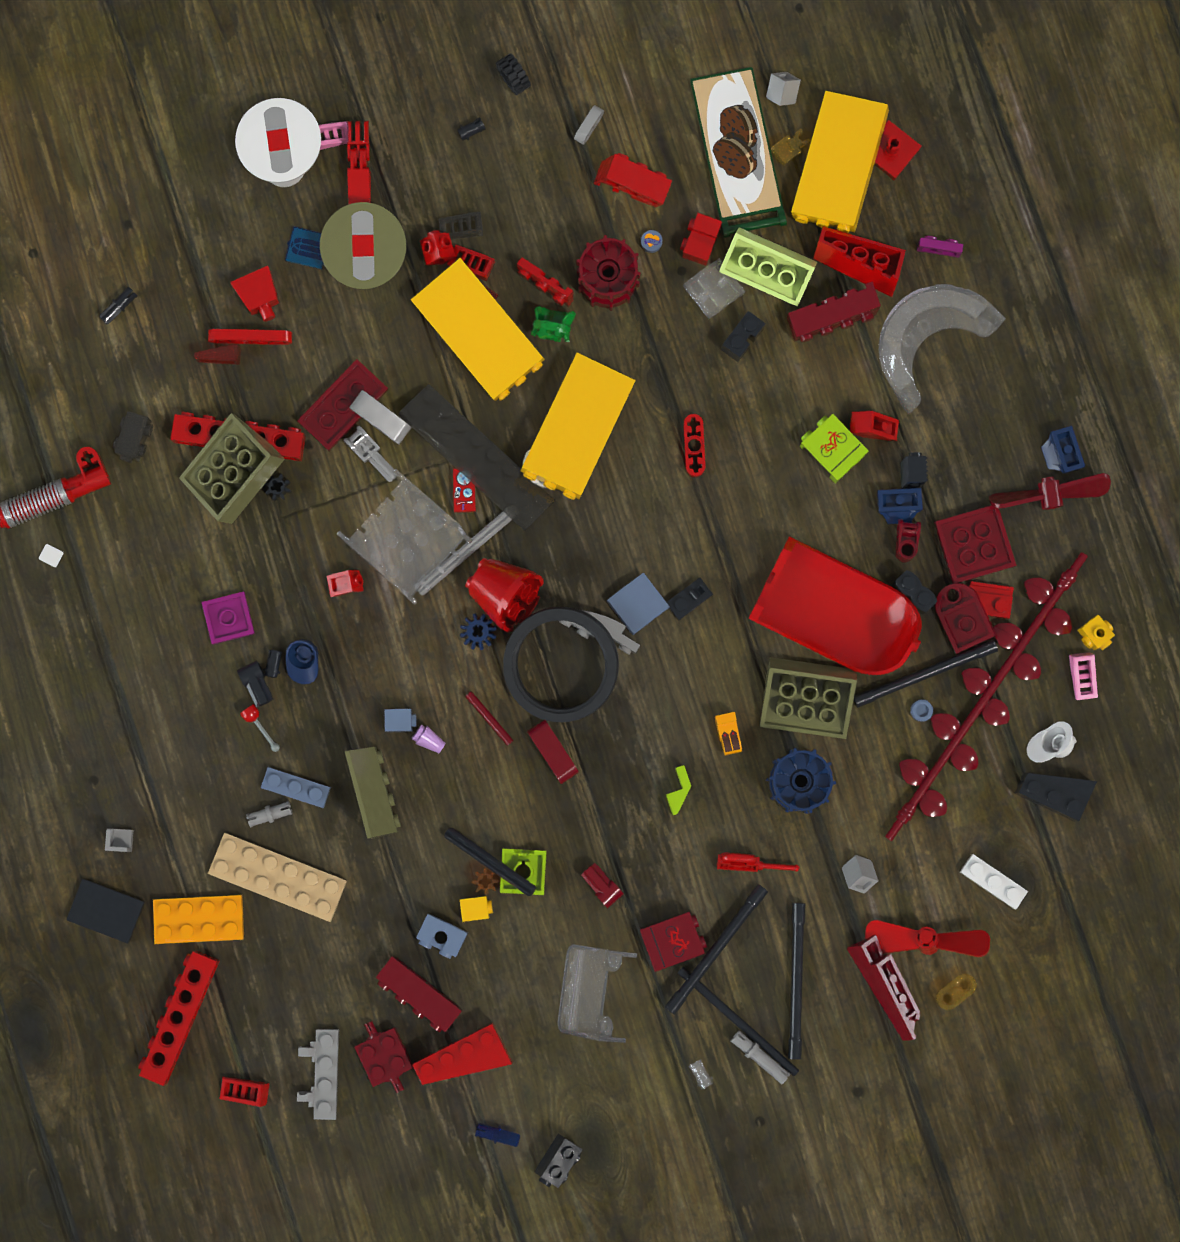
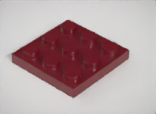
M991 505L934 522L953 584L1017 566L999 508Z

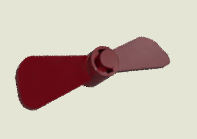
M1101 473L1060 484L1059 480H1055L1054 477H1046L1041 479V483H1038V490L995 493L989 496V502L995 508H1007L1040 500L1042 510L1055 509L1064 506L1062 498H1087L1105 495L1110 489L1111 479L1108 474Z

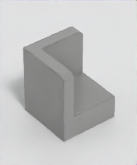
M788 72L771 73L766 95L767 99L779 106L795 104L801 79Z
M107 828L105 851L132 852L134 830Z
M855 855L842 867L849 889L866 893L878 882L873 863L869 859Z

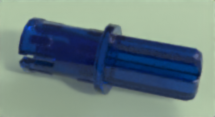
M478 1123L477 1128L486 1132L476 1130L475 1137L492 1140L494 1144L499 1142L513 1147L518 1146L520 1134L503 1130L501 1126L496 1128Z

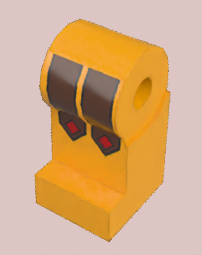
M735 712L715 716L724 755L742 752Z

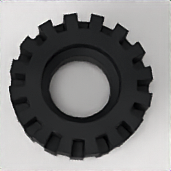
M509 53L496 62L497 69L504 82L507 83V86L516 96L531 86L525 70L522 69L521 64L518 63L513 54Z

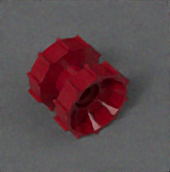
M604 235L603 239L596 240L591 244L587 242L586 249L582 253L581 258L576 260V265L579 266L577 268V275H579L578 284H580L578 292L583 293L586 299L591 302V307L596 305L602 308H609L612 311L614 307L620 306L625 302L629 304L630 297L634 293L635 288H638L640 284L637 281L641 274L638 272L637 260L639 254L633 252L626 244L625 239L620 241L614 238H607V235ZM610 269L614 272V275L608 278L602 272Z

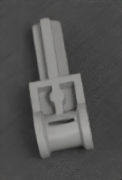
M360 426L357 427V431L348 439L345 438L343 440L364 463L369 461L388 482L393 481L397 477L398 473L378 453L380 447Z

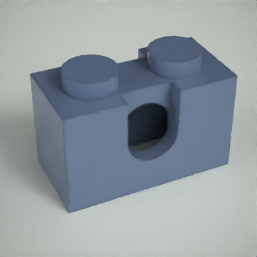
M427 914L416 938L420 940V945L428 949L434 946L440 949L439 954L451 959L452 956L457 957L468 932L438 917ZM438 931H443L447 934V941L443 944L438 943L435 939Z

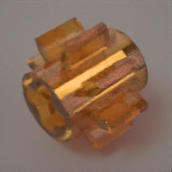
M484 868V874L475 872L478 879L472 881V883L479 886L476 892L483 889L485 895H488V889L491 888L493 891H496L493 885L500 882V880H494L493 876L495 873L489 874L487 873V868ZM484 875H487L488 879H492V883L488 884V888H484V884H480V880L484 878Z

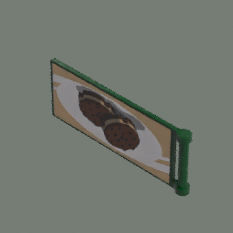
M749 67L691 79L690 83L720 221H722L723 237H730V234H735L738 228L750 231L780 225V227L786 226L787 220L783 209L753 68ZM777 211L778 215L777 217L731 226L727 222L728 220Z

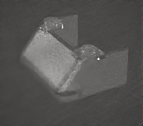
M576 944L568 948L557 1021L560 1032L596 1041L626 1043V1038L612 1035V1020L610 1017L603 1015L608 971H617L621 966L622 957L637 958V953Z

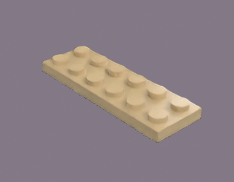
M224 833L208 872L212 876L329 922L332 921L347 880L228 833Z

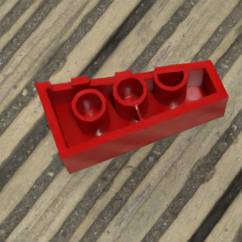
M823 226L813 259L864 284L873 281L876 290L892 297L899 280L906 250Z

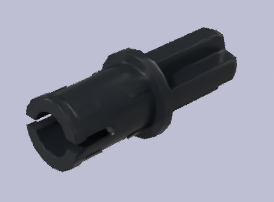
M127 287L115 300L112 299V303L99 315L105 324L108 325L121 312H125L124 309L138 297L135 292H132L133 290L130 287Z

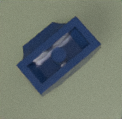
M1069 426L1052 431L1049 439L1041 447L1047 468L1059 470L1063 474L1084 468L1085 464L1073 427Z
M921 488L877 491L878 513L884 516L888 524H898L899 519H903V522L911 523L915 515L923 510Z

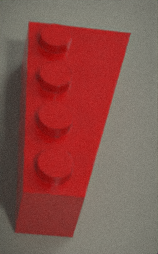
M492 1022L414 1062L412 1065L421 1084L424 1085L511 1065L513 1061Z

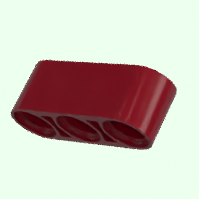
M543 720L527 731L560 784H563L579 773L546 720Z

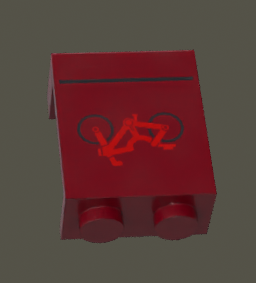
M688 911L652 926L639 929L655 972L705 954L703 949L707 948L703 935L698 936L696 931L699 924L695 914L691 915Z

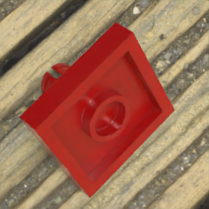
M888 120L884 127L874 165L891 179L895 180L922 146Z

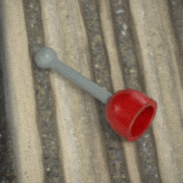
M255 704L240 713L242 718L247 722H254L270 743L271 750L277 752L280 748L279 745L274 743L257 720L259 711Z

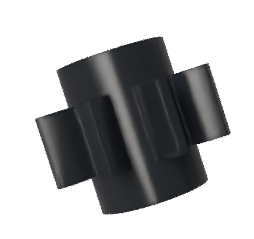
M280 474L279 478H275L272 475V480L269 483H265L269 487V490L265 492L266 495L273 494V501H276L277 497L285 500L284 495L291 493V490L287 488L291 482L289 480L283 482L284 476ZM277 483L281 486L280 492L274 490L276 488L275 484Z

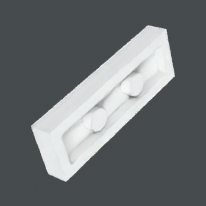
M971 854L960 871L964 876L1015 910L1028 892L974 854Z

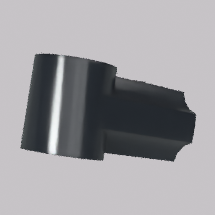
M254 661L237 670L243 685L247 687L256 707L263 706L274 700L264 680V672L258 661Z

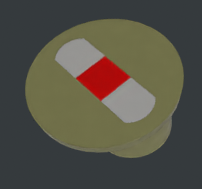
M368 202L352 203L337 210L326 222L320 238L321 258L328 272L340 283L360 290H371L388 282L402 266L406 254L405 233L397 218L384 207Z

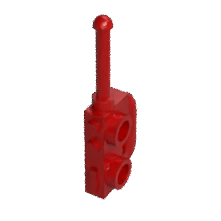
M724 852L718 854L717 869L758 872V870L778 869L797 872L799 866L797 864L763 863V861H759L760 857H756L753 854Z

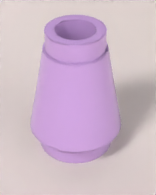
M420 725L412 737V740L416 742L415 744L438 754L446 744L428 726Z

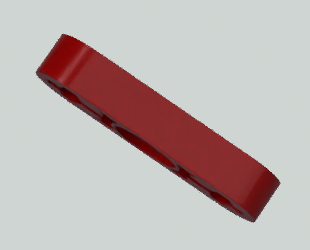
M690 414L685 418L683 424L685 468L689 476L699 477L705 471L703 420L697 414ZM691 419H695V422L699 423L695 431L696 434L700 433V436L692 435L687 437V434H692L691 426L687 425V423L691 422ZM691 440L699 441L701 448L698 451L694 452L689 449L688 443ZM701 454L702 458L697 457V464L702 468H699L698 472H694L689 467L693 465V457L688 458V455L698 456Z

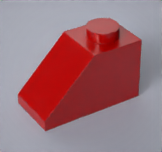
M875 411L852 412L850 432L863 438L897 441L899 420Z

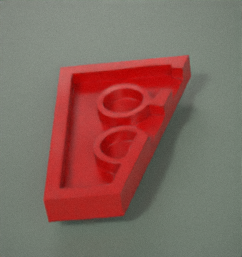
M523 257L519 260L517 269L520 276L526 280H529V278L536 283L535 286L543 293L549 292L553 295L552 299L559 305L565 304L567 307L570 306L574 301L572 289L567 287L564 290L558 280L553 277L547 279L545 277L546 274L540 268Z

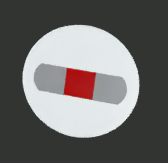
M285 98L268 99L253 106L241 119L236 131V150L244 167L253 175L276 186L289 187L298 183L315 163L321 146L320 128L313 114L300 103Z

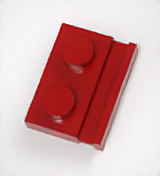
M973 581L969 583L970 587L977 592L989 617L1010 619L1014 587Z

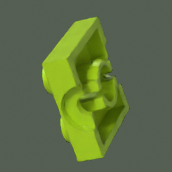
M502 849V863L516 872V868L522 864V861H525V865L531 871L530 876L526 880L536 886L533 895H544L546 851ZM501 878L500 893L524 894Z

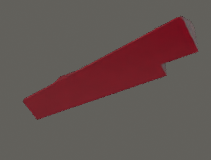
M876 935L847 947L849 954L903 1041L916 1039L914 1027L915 1021L919 1020L920 1011L892 955L886 954L883 956Z

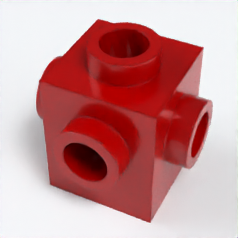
M439 230L427 233V237L420 240L426 265H442L456 257L449 233H440Z

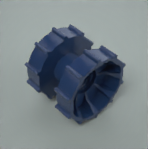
M794 748L789 751L788 755L773 761L774 766L770 776L765 780L769 782V789L772 794L770 800H775L784 807L786 813L792 811H804L805 814L812 813V809L829 802L827 798L831 793L832 786L836 784V781H833L830 769L832 763H827L821 756L816 754V749L812 751H797ZM798 775H802L806 779V785L802 788L795 784V778Z

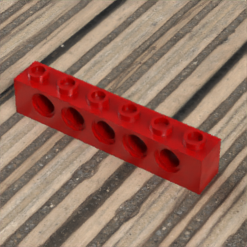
M181 412V415L175 414L170 440L176 444L204 447L211 439L213 431L219 428L224 421L215 420L216 417L203 415L202 418L194 417V414L189 412ZM245 421L255 432L264 434L265 440L284 459L302 462L306 436L301 432V429L288 427V430L279 429L280 426L267 424L266 427H261L256 422ZM200 425L201 431L196 435L191 434L192 427ZM279 438H287V443L285 446H276V442Z
M196 950L192 951L191 954H187L183 962L185 970L182 975H178L174 986L177 987L174 995L170 994L165 1007L168 1009L165 1016L161 1015L156 1028H159L157 1035L156 1037L152 1036L147 1048L150 1051L148 1056L143 1057L138 1069L141 1072L139 1076L162 1086L168 1084L220 960ZM194 969L198 970L201 975L198 982H194L190 977V973ZM184 990H188L191 993L192 999L190 1002L182 1000L181 995ZM175 1011L182 1013L183 1020L181 1023L173 1020V1013ZM166 1032L173 1034L174 1041L172 1044L165 1042L164 1034ZM157 1052L165 1056L163 1064L156 1062L155 1055Z

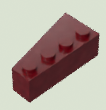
M873 281L865 284L866 289L860 291L855 288L848 290L847 293L841 296L842 298L838 299L837 296H832L823 300L820 306L817 303H813L789 312L786 318L794 342L798 340L801 343L813 339L814 335L821 333V336L833 333L835 328L847 329L852 327L854 322L861 320L862 323L873 320L881 307Z

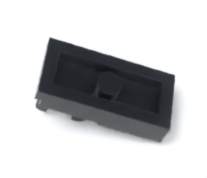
M698 578L666 603L679 621L710 598L713 593L703 580Z

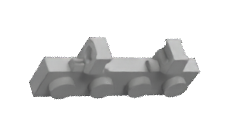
M316 1029V1041H311L310 1047L300 1046L298 1048L299 1057H312V1062H315V1085L311 1086V1091L297 1092V1102H309L308 1107H314V1119H337L339 1029Z

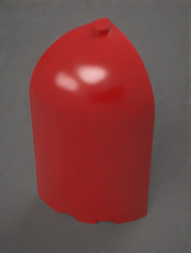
M790 536L748 618L853 671L868 675H882L895 671L905 663L911 652L916 653L921 643L918 640L922 629L920 614L914 604L904 594Z

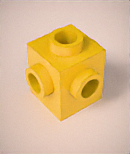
M1099 615L1094 616L1077 630L1083 637L1081 640L1084 645L1093 650L1099 648L1104 650L1112 643L1110 639L1115 636L1112 632L1114 630L1112 625L1107 620L1103 621Z

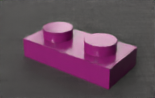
M924 236L918 242L917 251L959 258L963 251V244H959L957 240L953 239L940 241L934 236Z

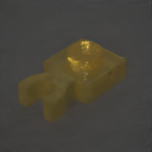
M801 128L792 139L787 135L770 149L783 166L800 154L801 150L799 148L807 146L811 141L809 138L805 141L799 139L798 136L803 133Z

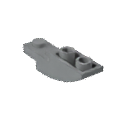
M584 611L595 617L605 626L614 642L620 645L619 649L628 655L631 652L636 654L640 645L623 635L626 629L625 625L604 615ZM558 620L568 628L571 625L577 628V633L586 639L589 636L593 639L595 638L587 629L576 623Z

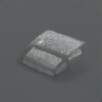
M720 258L683 284V287L708 319L724 310L727 305L745 293V290L736 279L719 272L723 263Z

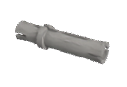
M740 1030L731 1039L730 1042L740 1048L747 1058L754 1060L781 1085L790 1076L789 1072L759 1048V1044L753 1043Z

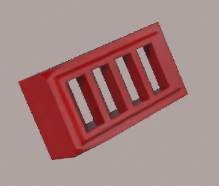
M455 245L454 253L456 257L448 261L447 265L451 266L455 263L459 252L463 253L461 257L463 261H465L467 255L470 256L467 266L479 279L487 281L495 264V259ZM474 259H477L475 268H471ZM481 263H486L483 270L479 271Z
M223 1077L219 1099L262 1107L267 1104L269 1083ZM230 1083L234 1084L232 1095H229ZM239 1085H242L241 1096L239 1097ZM248 1087H251L250 1098H247Z

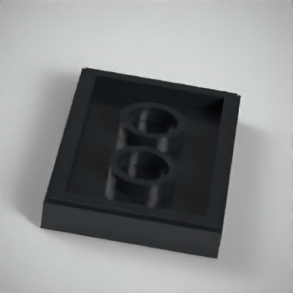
M82 879L66 920L129 943L145 902L92 881Z

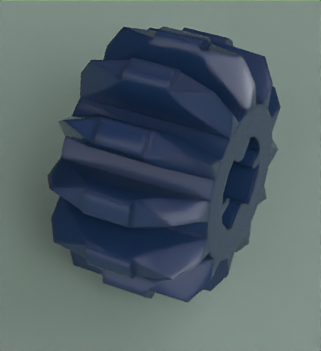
M476 613L473 614L474 621L472 622L466 617L465 621L469 625L460 626L461 629L467 631L461 633L460 637H468L464 641V645H468L472 641V650H475L476 644H479L480 650H484L482 643L485 642L490 647L492 644L488 638L496 639V635L489 633L496 631V626L488 627L492 624L493 620L490 618L484 622L485 614L481 615L480 620H478ZM475 627H478V629L480 627L483 628V635L481 637L478 635L477 637L473 636L475 633L473 629Z

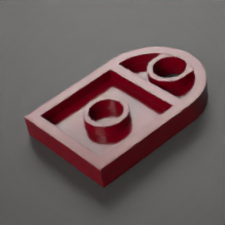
M955 583L946 586L940 591L937 596L936 611L956 654L997 636L977 592L972 587L963 583ZM951 589L958 591L959 598L957 601H951L948 598V592Z

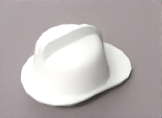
M1064 721L1057 722L1037 733L1028 743V757L1034 762H1045L1054 757L1063 758L1068 756L1077 742L1073 736L1071 726Z

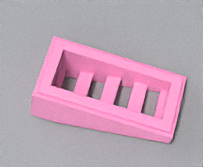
M346 121L319 125L320 133L324 134L325 139L324 141L321 140L320 150L347 144L348 128ZM337 129L341 130L342 138L338 137ZM329 131H332L334 139L330 140Z
M1087 652L1069 655L1075 700L1098 698L1094 654ZM1087 660V664L1078 665V661ZM1088 669V673L1079 674V670ZM1089 678L1090 682L1080 683L1079 679ZM1091 687V691L1080 692V688Z

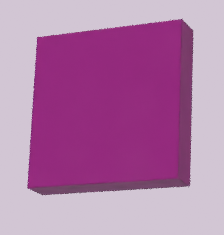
M244 591L202 602L212 645L255 634Z

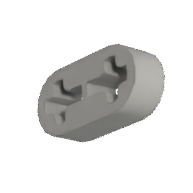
M594 105L579 127L574 140L584 145L601 120L604 110Z

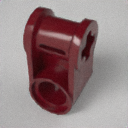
M903 519L898 520L895 554L899 561L909 562L917 554L921 522L910 523L903 522ZM903 546L911 549L912 554L910 556L902 553L901 548Z

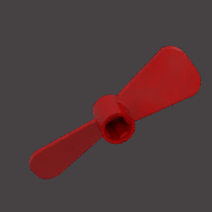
M873 920L868 923L865 931V939L873 935L877 936L883 954L919 949L925 955H932L938 949L974 957H983L990 950V936L984 930L937 934L930 927L914 930Z

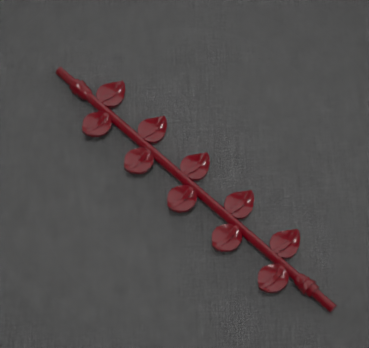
M1081 552L1070 569L1067 568L1065 572H1062L1055 590L1052 584L1043 578H1031L1024 582L1030 601L1045 605L1024 635H1022L1021 629L1012 623H1000L993 627L999 646L1004 649L1014 650L992 682L990 675L983 669L969 668L962 672L966 689L972 694L983 695L961 727L956 717L950 714L940 713L930 718L933 731L938 738L943 740L952 739L930 772L928 767L917 759H906L899 763L903 780L909 785L920 786L910 801L906 802L897 811L896 821L885 835V838L892 842L902 826L911 821L918 803L921 811L926 816L936 817L946 814L947 804L943 795L938 791L928 790V788L949 758L957 770L970 771L977 769L978 757L974 749L966 744L959 743L980 713L989 725H1003L1009 722L1010 713L1005 703L999 699L990 698L1011 668H1013L1015 675L1022 680H1033L1040 677L1041 668L1038 660L1030 654L1021 653L1043 622L1047 631L1053 635H1063L1071 632L1072 622L1070 616L1060 608H1052L1063 592L1067 591L1076 582L1077 572L1088 558L1086 554Z

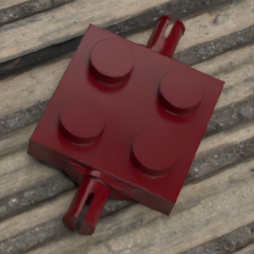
M373 1021L364 1024L370 1037L354 1048L372 1086L375 1087L383 1082L391 1081L396 1093L404 1090L399 1077L414 1067L396 1028L394 1027L385 1032H377Z

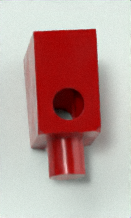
M268 266L230 282L251 315L260 312L264 322L275 318L272 307L279 304L273 276Z

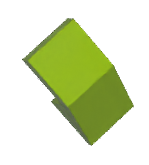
M684 765L675 768L682 789L666 794L672 815L678 814L691 788Z

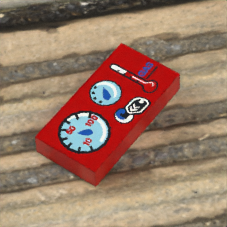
M475 468L453 469L454 513L476 512Z

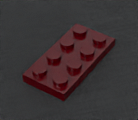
M356 359L297 422L330 451L362 418L349 408L359 393L363 390L378 401L389 389Z

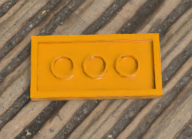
M242 895L153 900L155 944L244 939Z

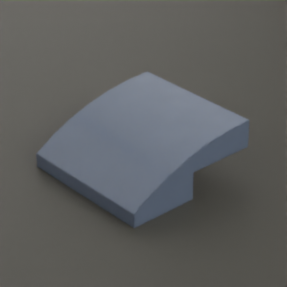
M644 573L607 600V603L632 635L636 634L670 607Z

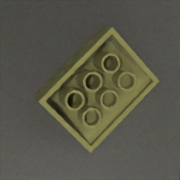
M231 413L179 479L217 521L232 524L285 459L268 441L234 413Z
M770 657L760 727L846 739L857 683L856 671L843 667Z
M376 747L345 751L367 839H375L397 833L398 827H401L398 814L394 815L392 806H395V800L392 793L388 794L386 785L390 784L387 771H382L381 764L384 763V758L381 750L377 751Z

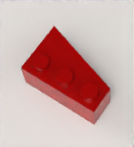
M617 153L602 161L593 184L600 186L601 183L613 187V192L619 193V190L632 195V199L658 207L664 204L672 180L667 179V175L662 172H653L648 169L647 165L640 162L634 163L629 160L628 156Z

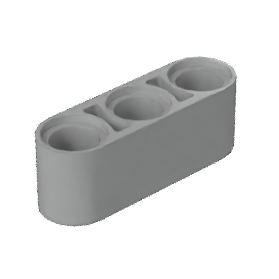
M363 390L349 407L398 445L412 428Z

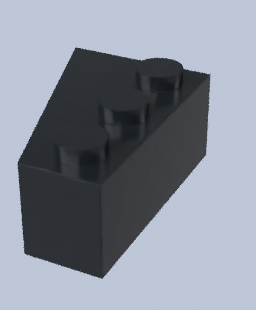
M1025 773L1022 775L1014 794L1076 822L1080 821L1097 781Z

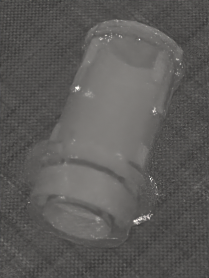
M701 1059L689 1066L698 1082V1087L700 1086L701 1089H704L713 1084L711 1080L713 1077L709 1076Z

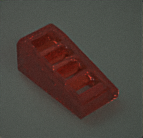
M232 344L194 353V358L198 363L239 365L241 347L239 344Z

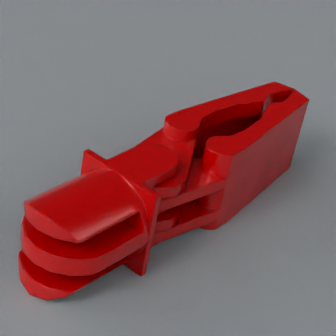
M347 121L348 161H350V168H347L348 205L357 202L371 203V171L367 167V161H370L369 121H364V141H361V122L355 121V141H353L352 121Z

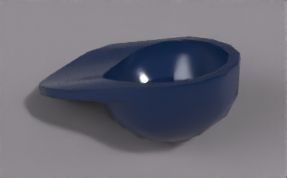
M306 639L296 640L286 650L287 673L293 681L300 684H310L318 676L319 653L317 647L311 641Z

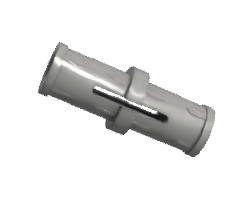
M287 801L273 807L265 806L263 810L246 814L247 819L250 820L248 824L251 828L268 821L272 823L274 819L292 815L291 805Z

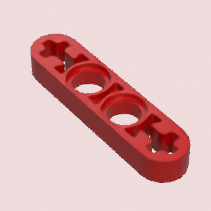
M210 329L208 330V342L217 344L290 345L292 344V332L285 330Z

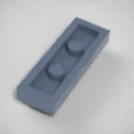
M269 767L261 785L262 789L321 808L325 807L331 787Z

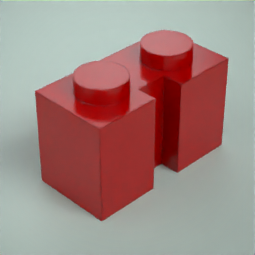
M697 213L696 219L691 218L687 229L691 231L688 238L684 237L680 250H683L682 258L707 266L722 221Z

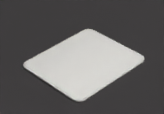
M46 544L39 556V560L57 567L63 552Z

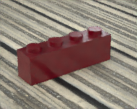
M394 955L376 976L379 980L377 984L386 991L391 989L396 993L395 998L404 1005L408 1003L414 1007L412 1011L421 1019L424 1016L431 1021L429 1025L438 1032H441V1030L446 1032L463 1010Z

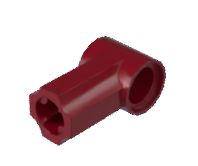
M596 863L581 874L607 909L624 895L618 886L608 879Z

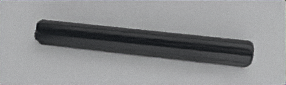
M448 828L445 832L444 837L525 895H533L536 890L535 885L454 828Z

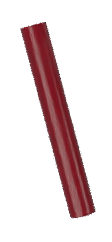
M472 691L465 696L502 741L507 746L514 741L475 694Z

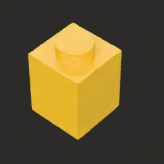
M487 896L460 899L462 922L489 919V914L493 913L492 900H487Z

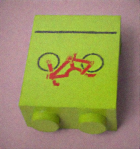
M832 414L829 418L825 415L817 423L818 428L814 432L809 430L802 436L801 440L803 442L800 448L802 450L806 448L831 474L829 478L836 484L869 451Z

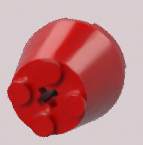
M483 558L479 562L475 574L467 580L466 588L469 589V595L499 628L506 632H512L513 627L529 617L540 599L537 596L539 587L544 584L542 576L534 571L499 560Z

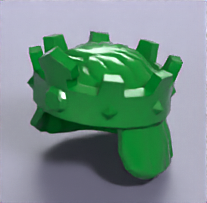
M538 306L535 308L536 320H534L530 333L532 336L537 334L540 339L561 342V338H564L565 342H570V325L576 317V313L574 311L569 313L554 311Z

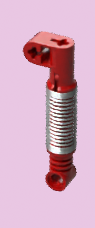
M83 447L76 455V460L81 470L80 474L68 479L60 478L53 481V483L46 484V486H39L35 490L32 489L31 492H25L24 495H17V498L13 497V499L10 498L0 502V527L9 529L17 526V524L20 525V521L24 523V520L27 522V518L31 520V517L34 519L35 516L38 517V514L42 516V513H49V509L50 511H53V508L56 510V506L60 509V505L62 507L64 504L67 506V504L74 503L76 498L111 485L100 454L91 447ZM86 454L93 456L91 462L94 465L99 463L100 466L85 471V468L90 467V464L84 461L87 458Z

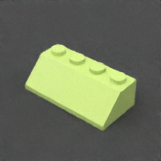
M738 228L719 272L798 306L817 262L749 231Z

